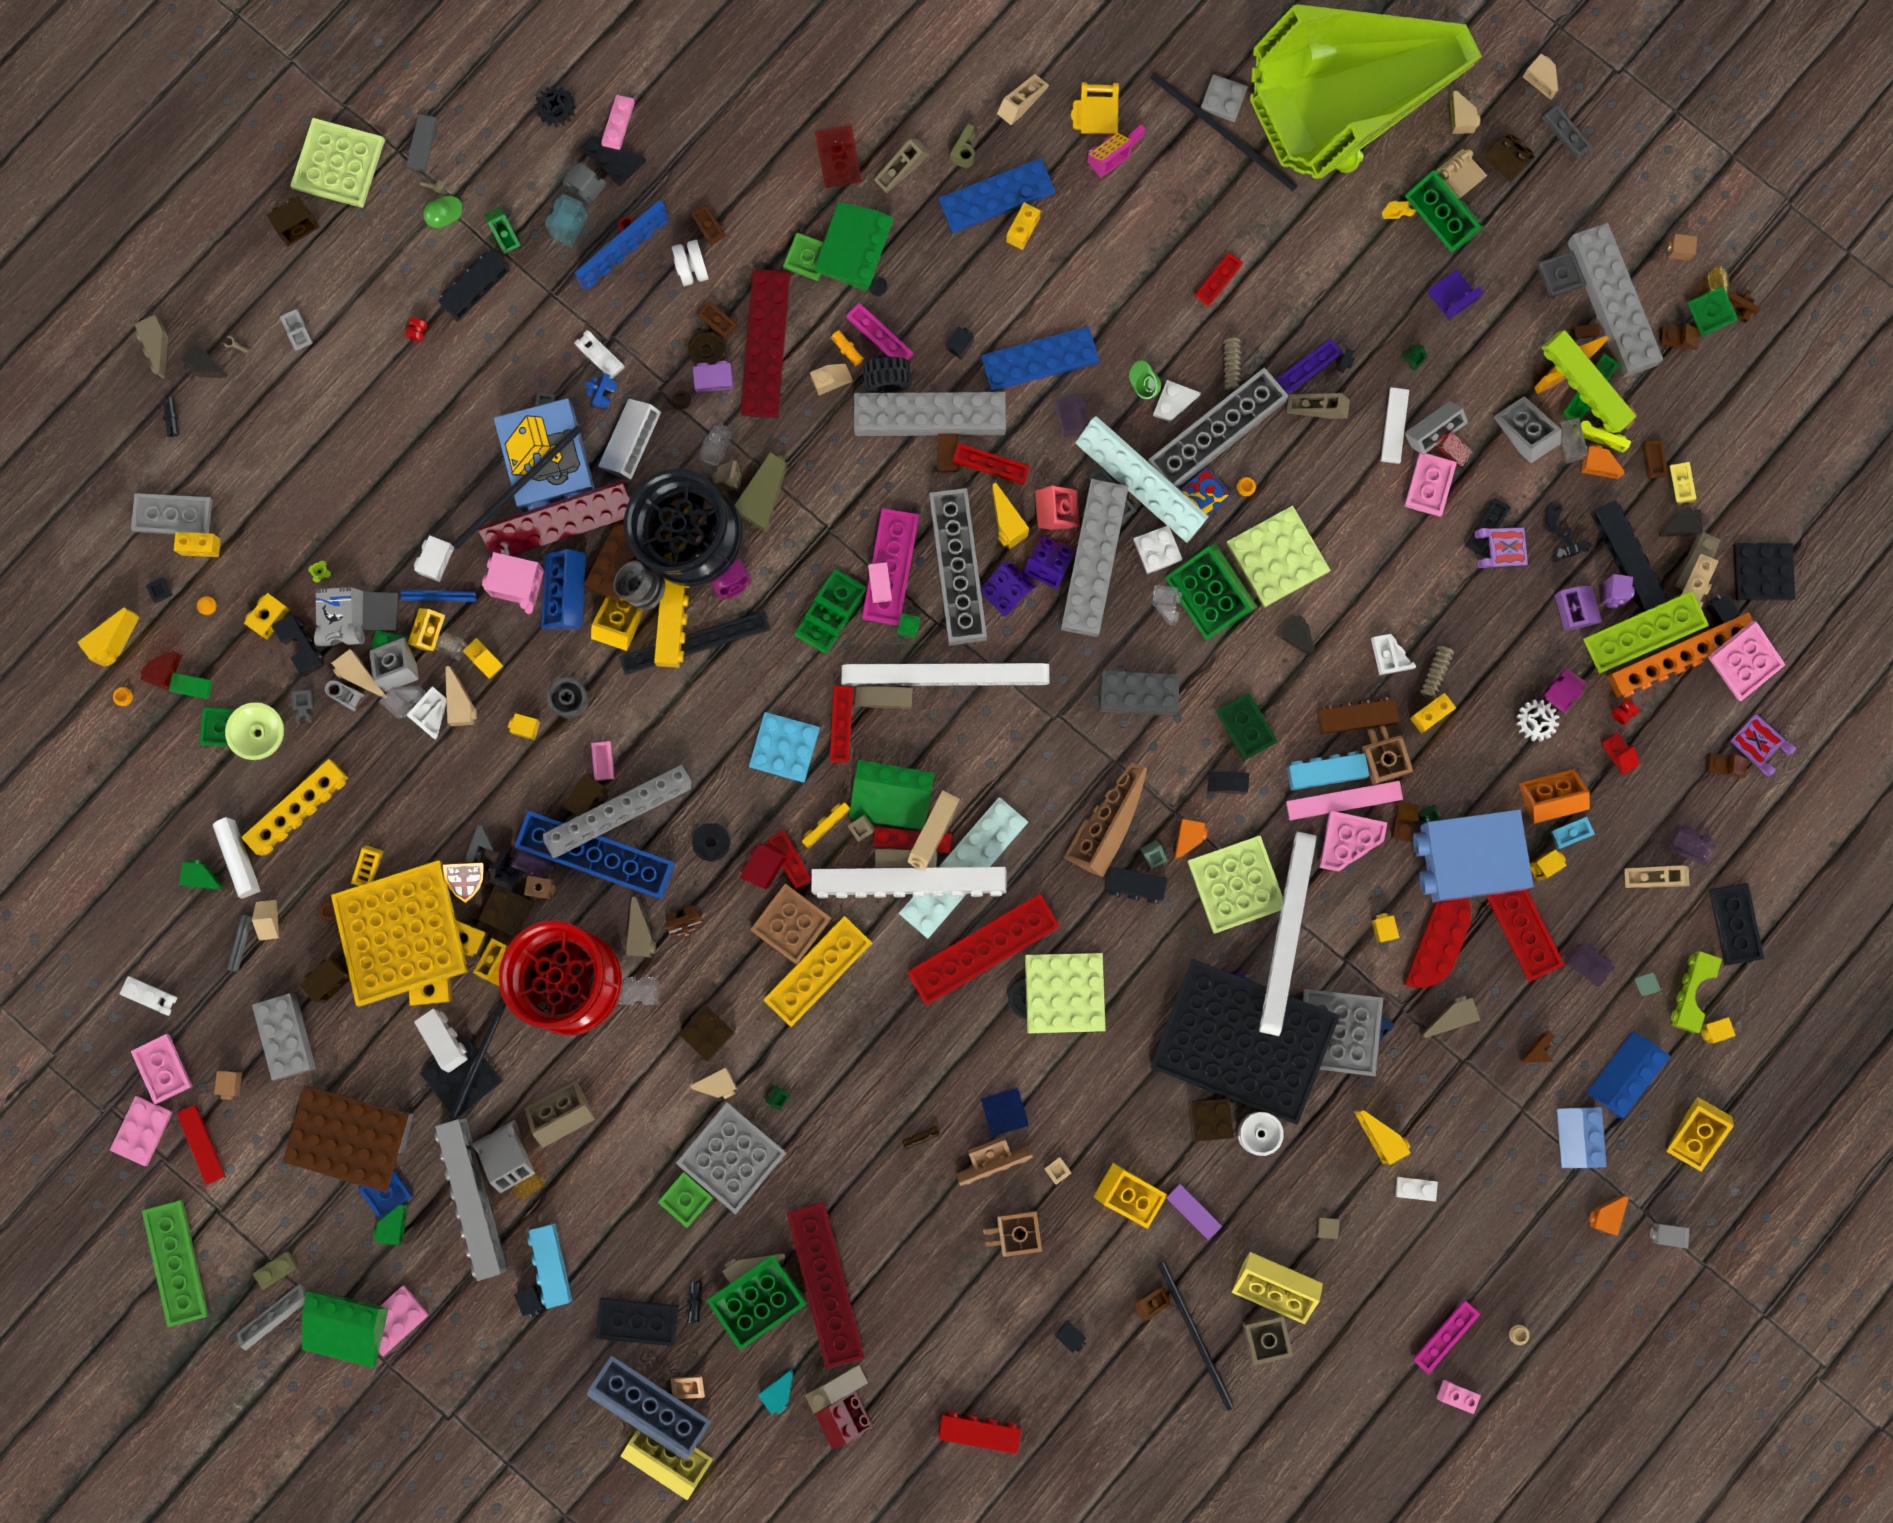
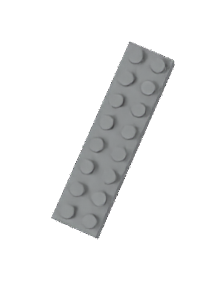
M1606 223L1574 234L1567 243L1570 251L1574 252L1587 284L1585 286L1603 333L1605 336H1608L1607 343L1613 358L1620 363L1617 368L1621 378L1656 367L1663 360V357L1609 224Z
M1264 367L1148 459L1147 462L1176 488H1179L1283 405L1288 398V394Z
M1005 392L854 393L855 436L1005 435Z
M1091 479L1061 626L1063 631L1093 637L1099 636L1129 486Z
M967 488L929 493L949 646L987 641Z
M458 1119L435 1126L434 1136L437 1143L440 1142L441 1150H439L442 1162L445 1161L447 1168L445 1169V1176L452 1186L450 1195L457 1205L455 1213L457 1219H460L462 1227H460L463 1239L466 1238L468 1245L466 1246V1254L468 1258H471L473 1264L471 1266L472 1275L474 1278L476 1277L477 1281L502 1274L508 1271L476 1152L471 1145L473 1141L467 1119Z

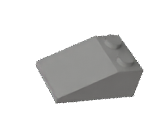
M1525 396L1494 416V419L1517 451L1530 463L1561 444V429Z

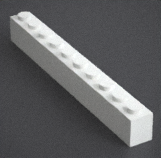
M1005 867L926 868L925 871L920 868L812 869L811 892L817 895V898H828V895H836V898H847V895H855L856 898H866L867 895L884 898L886 894H894V897H905V894H913V897H924L925 894H932L933 897H944V894L962 897L963 894L970 893L973 897L983 896V893H990V896H1002V893H1007V870Z

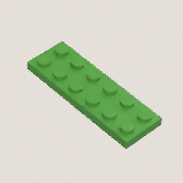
M183 1200L143 1210L142 1214L167 1328L208 1317Z

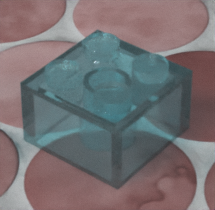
M563 193L560 199H556L554 210L551 215H548L545 222L552 240L570 248L573 247L588 218L583 202Z

